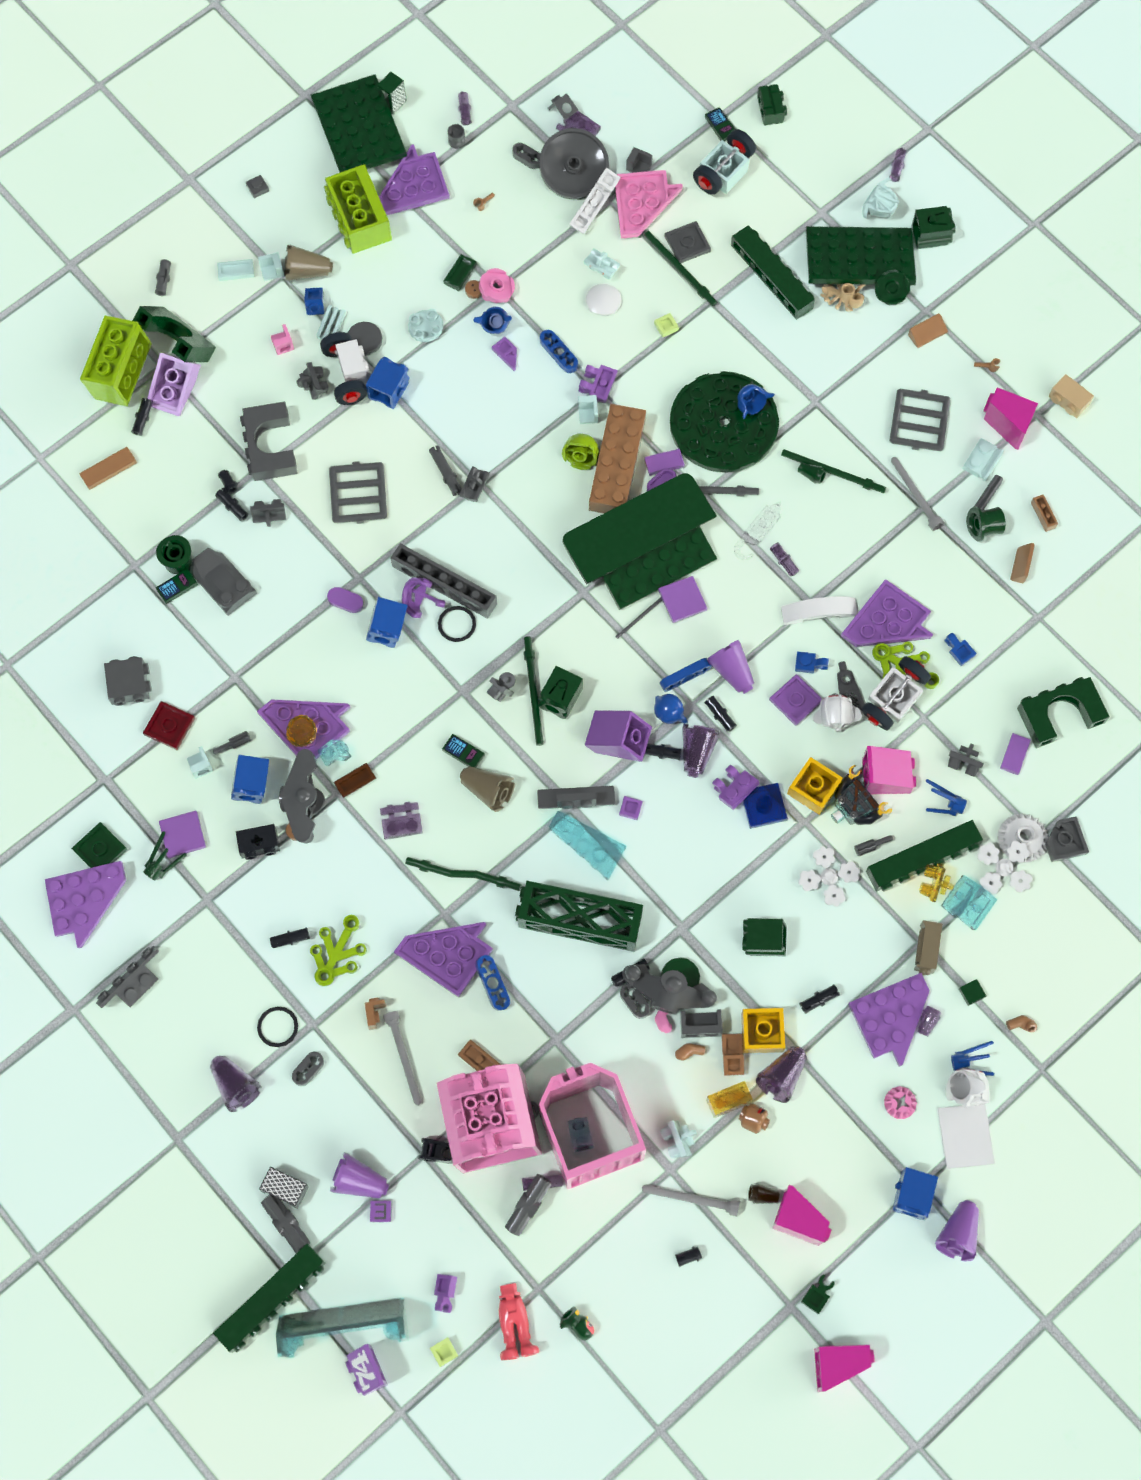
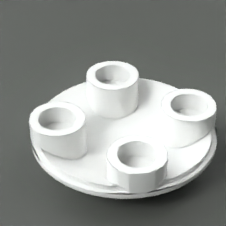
M597 284L591 287L586 294L588 310L598 315H614L621 304L619 291L609 284Z

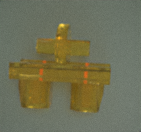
M938 863L937 866L926 865L924 875L933 878L931 884L922 882L919 888V893L928 897L932 902H936L939 890L940 894L945 895L947 889L953 890L954 887L949 882L951 876L945 875L944 877L946 869L943 867L944 864Z

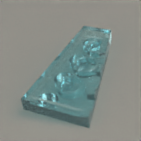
M557 811L549 825V830L566 845H569L580 857L584 858L607 881L609 880L626 849V845L560 811Z

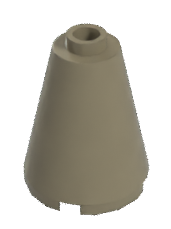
M287 244L286 251L288 252L285 256L284 269L285 281L324 277L332 273L333 262H330V258Z
M471 766L464 768L460 773L461 784L492 811H501L504 808L502 806L504 801L508 803L515 788V783L512 782L514 780L513 777Z

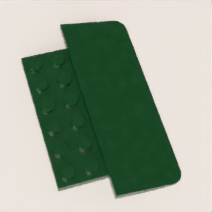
M682 473L565 533L562 542L586 585L602 577L618 609L621 610L658 591L659 588L669 585L717 560L700 527L715 519L717 515L694 478L690 474Z

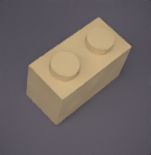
M1065 374L1051 389L1048 397L1051 398L1052 402L1064 408L1069 415L1078 418L1090 405L1094 395Z

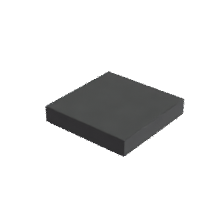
M697 221L664 234L675 258L680 263L711 252V247Z

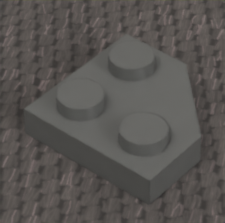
M1077 816L1058 820L1045 843L1051 862L1087 855L1089 850Z

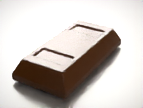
M365 763L336 780L334 784L342 797L345 798L377 778L368 764Z

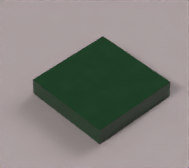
M101 822L71 848L90 868L113 863L128 850Z

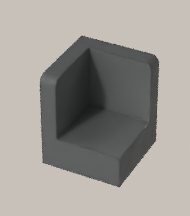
M633 147L626 160V170L631 173L649 171L652 166L653 155Z

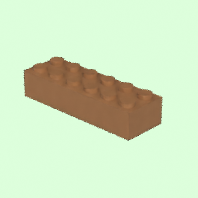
M610 403L589 499V511L606 513L629 500L646 421V410Z

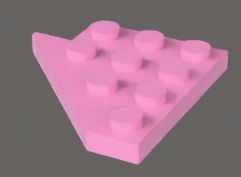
M666 170L617 174L621 177L615 186L621 239L639 237L683 190V184L668 185Z

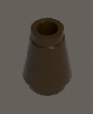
M758 1183L750 1185L748 1200L753 1201V1204H777L779 1202V1191Z

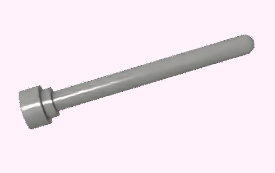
M892 457V464L928 517V526L932 531L940 529L945 524L943 519L933 513L898 458Z
M392 1011L383 1015L384 1022L388 1024V1027H391L414 1104L420 1105L422 1103L421 1096L398 1026L400 1023L399 1012Z
M650 1185L642 1186L644 1193L723 1209L731 1216L737 1217L740 1200L737 1199L727 1200L726 1202Z

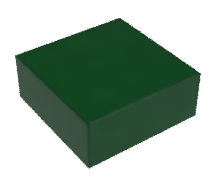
M977 979L958 989L968 1006L987 997Z

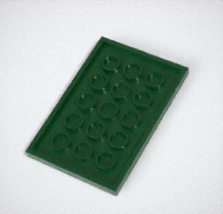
M376 74L311 94L312 102L339 173L364 164L366 169H370L407 157V152L383 91L378 88L379 81Z
M806 226L808 284L850 283L874 285L877 278L888 270L902 271L907 275L910 285L916 284L912 228Z

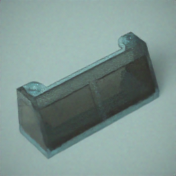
M405 1298L279 1316L276 1330L277 1356L282 1359L295 1358L294 1354L297 1348L304 1346V1339L381 1327H383L384 1335L388 1339L398 1340V1342L409 1341Z

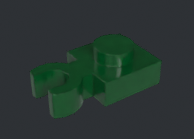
M824 1274L818 1280L819 1286L816 1287L812 1284L801 1301L803 1305L816 1314L821 1312L830 1298L825 1292L832 1289L835 1285L834 1281L829 1286L824 1285L823 1279L826 1276Z

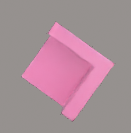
M286 324L282 325L284 332L271 336L277 355L294 350Z

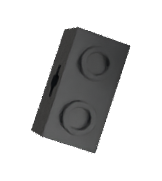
M274 824L235 831L238 850L242 859L252 860L257 858L258 855L271 856L280 851L277 829ZM260 840V845L256 846L257 841Z

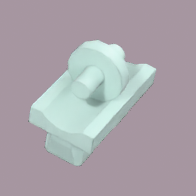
M595 248L584 259V264L589 266V269L599 272L608 280L611 279L620 267V263L608 257L606 252L601 253Z
M672 1120L668 1122V1126L660 1130L665 1141L671 1138L675 1140L676 1145L668 1148L670 1157L691 1156L692 1153L689 1146L695 1144L692 1137L697 1134L696 1130L689 1131L687 1125L681 1128L679 1121Z

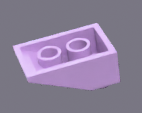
M160 353L147 399L153 401L151 407L180 416L196 383L201 365L194 362H184L177 356L168 353Z

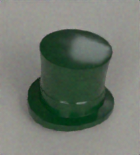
M972 507L967 513L966 524L968 531L977 542L983 541L984 536L1004 533L1006 521L1000 507L988 510Z
M173 535L166 537L158 544L156 548L157 559L170 573L177 575L187 568L188 570L192 565V551L190 543L186 538Z

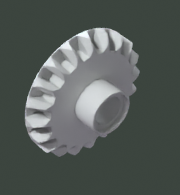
M1021 813L1014 814L1003 821L999 827L997 838L1000 849L1007 857H1009L1007 848L1011 847L1013 841H1018L1020 844L1025 843L1027 845L1026 849L1030 851V855L1024 858L1022 863H1029L1039 859L1045 853V843L1048 839V834L1044 824L1038 818H1034L1030 814ZM1020 833L1026 834L1028 840L1022 839Z

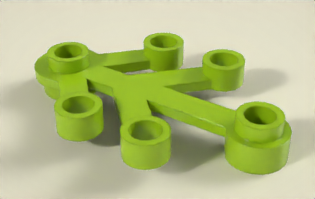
M904 642L902 645L892 647L884 643L874 646L872 655L875 660L881 663L882 679L890 671L888 661L894 664L895 668L906 676L905 672L898 665L903 657L898 658L893 654L900 652L910 654L913 650L911 642ZM904 646H909L910 650H905ZM883 651L885 655L881 656L878 652ZM922 651L919 654L907 657L917 660L921 664H926L929 661L930 655L928 652ZM924 655L927 659L922 660L920 656ZM930 672V680L934 684L930 685L927 682L924 686L928 689H934L939 683V677L936 673Z
M347 915L344 918L343 925L345 928L335 948L331 940L332 933L328 927L320 929L319 935L324 941L329 956L326 965L321 956L323 952L321 946L317 944L311 946L310 953L314 957L318 968L314 976L318 985L329 986L333 983L335 977L345 973L354 974L357 972L358 966L354 961H349L345 966L333 969L336 962L355 955L364 956L367 952L366 946L362 943L343 951L351 933L359 928L360 923L355 915ZM354 921L355 926L349 927V922ZM326 930L329 934L324 937L322 932ZM359 947L364 948V951L362 953L357 952V949ZM315 948L320 949L318 954L313 953ZM353 964L355 969L348 970V966ZM323 974H328L326 980L321 979Z

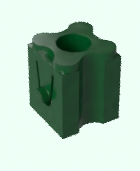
M939 206L915 210L911 226L917 249L947 246L948 243H952L956 227L952 219L951 207Z
M555 666L538 699L540 701L539 707L555 714L561 719H566L583 690V678Z
M747 918L743 920L742 950L745 951L746 955L786 957L787 925L783 919Z

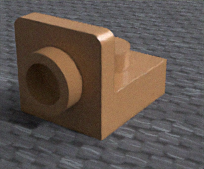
M371 998L369 1002H365L369 1030L377 1029L376 1023L380 1022L378 1010L374 1011V1009L385 1008L386 1003L384 999Z

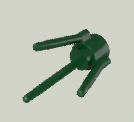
M162 831L149 860L144 865L146 868L143 873L154 881L158 877L162 879L169 870L187 856L186 853L182 854L162 870L163 866L160 863L167 854L168 848H165L157 861L154 860V857L165 836V831Z

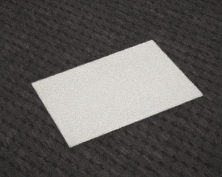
M979 1104V1106L970 1105V1107L937 1108L947 1169L995 1164L986 1104Z

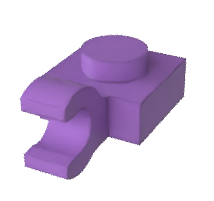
M437 1274L434 1295L438 1297L435 1303V1311L451 1313L452 1304L449 1298H454L457 1282L456 1276Z

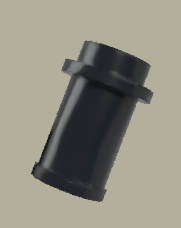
M220 471L218 477L223 483L224 489L229 494L236 492L238 484L232 479L229 471Z
M692 1246V1249L675 1254L679 1267L696 1260L699 1262V1259H702L698 1246L695 1248Z

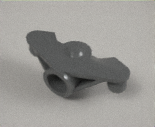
M302 749L298 752L287 781L280 788L279 792L280 808L282 812H286L294 838L304 844L311 843L314 839L313 831L316 824L311 819L312 814L321 811L325 804L324 794L315 788L313 784L312 773L318 768L315 755L309 749Z
M645 964L629 965L622 972L623 979L651 1001L650 1007L665 1013L677 1015L679 1009L712 1007L717 1001V995L714 991L710 990L703 983L692 988L687 986L686 977L676 970L667 971L661 976L650 975Z

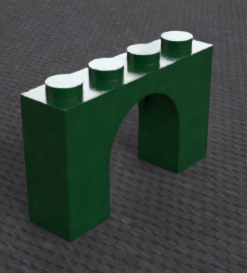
M140 306L132 320L138 322L144 331L160 332L175 339L177 343L172 353L184 362H209L216 349V346L165 307Z
M1083 677L1077 678L1068 685L1063 683L1058 685L1055 690H1044L1033 698L1027 696L1021 700L1017 707L1036 749L1053 743L1057 738V734L1048 717V706L1054 702L1064 701L1074 705L1079 710L1087 729L1105 724L1110 718L1091 677L1085 679Z

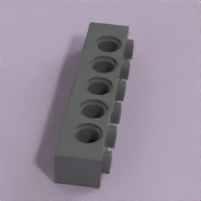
M401 543L390 558L393 568L412 578L417 577L430 580L433 583L432 589L487 619L497 605V595Z

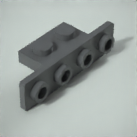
M614 786L537 790L538 809H571L573 807L590 808L592 806L615 805Z
M154 946L146 948L141 953L142 957L137 962H132L127 967V972L122 977L118 976L112 982L113 986L108 991L104 990L97 997L98 1001L96 1004L102 1009L117 995L131 1008L159 980L145 966L159 950Z

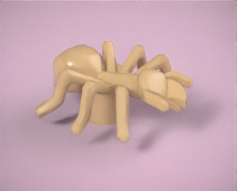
M850 283L843 284L842 287L840 284H837L838 289H835L832 284H823V294L821 293L820 296L825 298L824 301L828 305L833 304L839 299L838 304L835 305L836 310H839L842 302L845 305L846 312L853 311V308H859L863 305L864 295L858 292L866 285H859L855 291V286Z

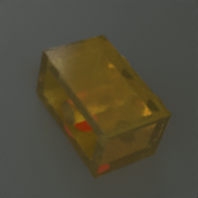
M743 1081L707 1096L706 1101L715 1119L751 1104L753 1098L746 1082Z

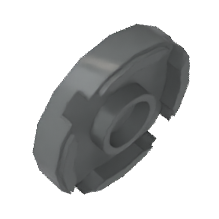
M362 321L356 323L347 332L352 340L357 339L358 346L362 345L365 356L371 355L370 353L374 351L377 352L382 345L381 330L371 322Z

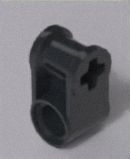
M429 1138L421 1139L423 1145L421 1155L418 1156L419 1160L446 1164L453 1163L452 1157L444 1158V1151L450 1149L449 1143Z

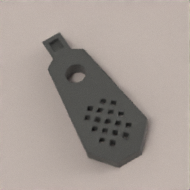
M845 661L839 662L840 671L837 673L839 694L846 697L851 696L852 705L861 710L865 703L853 673L847 670ZM843 677H848L850 681L845 682Z

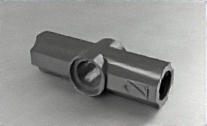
M537 1174L527 1191L522 1194L517 1202L515 1211L505 1225V1228L513 1235L519 1237L523 1233L529 1220L534 1217L541 1206L542 1199L552 1185V1182L545 1176Z
M268 1195L260 1202L273 1220L272 1223L282 1237H285L295 1253H298L307 1243L310 1244L309 1239L299 1227V1222L280 1199Z

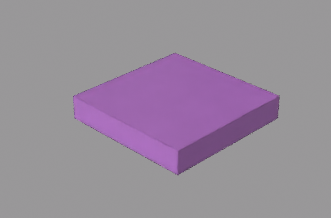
M693 576L658 589L672 623L705 612L708 609Z
M797 674L769 698V701L795 726L816 709L822 700Z
M197 810L159 821L161 833L165 831L163 841L165 848H168V858L206 848Z

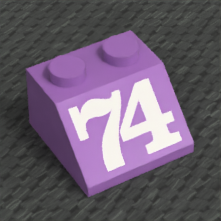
M367 1343L346 1355L348 1361L345 1364L349 1373H354L356 1381L353 1383L358 1394L362 1393L363 1396H367L388 1385L370 1344Z

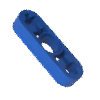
M552 330L542 331L540 334V344L564 372L574 373L578 368V360ZM545 337H551V342L549 340H545ZM561 348L564 352L561 355H557L554 353V350ZM567 361L569 363L573 362V366L567 365Z
M702 658L665 677L659 684L664 692H668L704 674L712 666L708 663L707 658Z
M483 955L476 960L477 972L491 1006L498 1011L505 1010L510 1005V998L494 959L491 956ZM482 959H484L485 962H490V965H488L487 968L489 972L493 970L494 974H490L484 977L483 974L487 973L485 967L481 968L480 964L483 963ZM490 977H494L498 981V986L495 989H491L487 984ZM500 988L502 992L498 993L499 997L505 999V1002H503V1007H501V1005H496L498 997L496 994H494L493 996L491 994V992H496Z

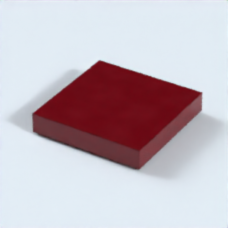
M160 701L144 729L143 735L174 750H178L194 722L195 716Z

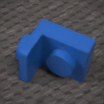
M323 287L305 288L304 301L307 315L324 314Z

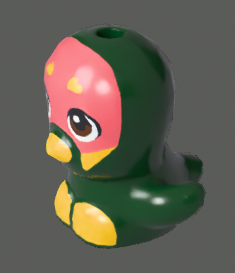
M575 1306L570 1308L561 1317L560 1329H572L575 1336L583 1341L589 1340L593 1336L594 1327L588 1321V1316L580 1315Z

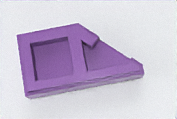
M504 336L491 348L503 362L515 371L517 347Z

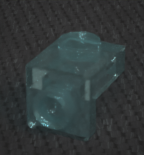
M330 740L318 750V754L326 766H330L336 760L347 761L352 757L349 753V747L343 741Z
M583 1117L569 1120L568 1128L574 1152L594 1148L588 1118Z

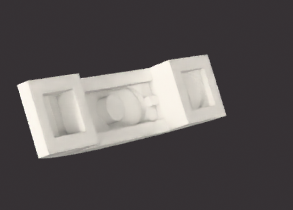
M606 168L569 226L584 235L621 177Z
M822 597L781 606L783 625L802 623L803 620L825 617H855L858 613L855 598Z

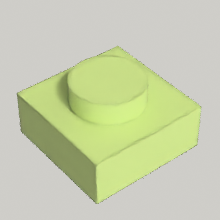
M671 313L654 320V324L662 338L679 329Z
M448 1337L430 1348L440 1368L458 1357Z

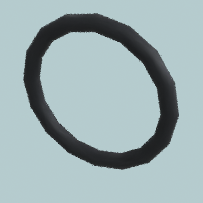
M451 606L445 609L438 619L439 632L444 638L453 642H461L470 638L476 628L475 616L469 609L462 606ZM452 610L465 611L472 619L471 631L462 638L449 637L442 629L441 622L443 617Z
M276 1006L262 1013L257 1025L258 1036L263 1043L271 1047L286 1046L295 1038L299 1025L297 1017L291 1010L286 1007ZM284 1011L293 1019L294 1031L285 1042L272 1043L262 1034V1021L270 1012Z

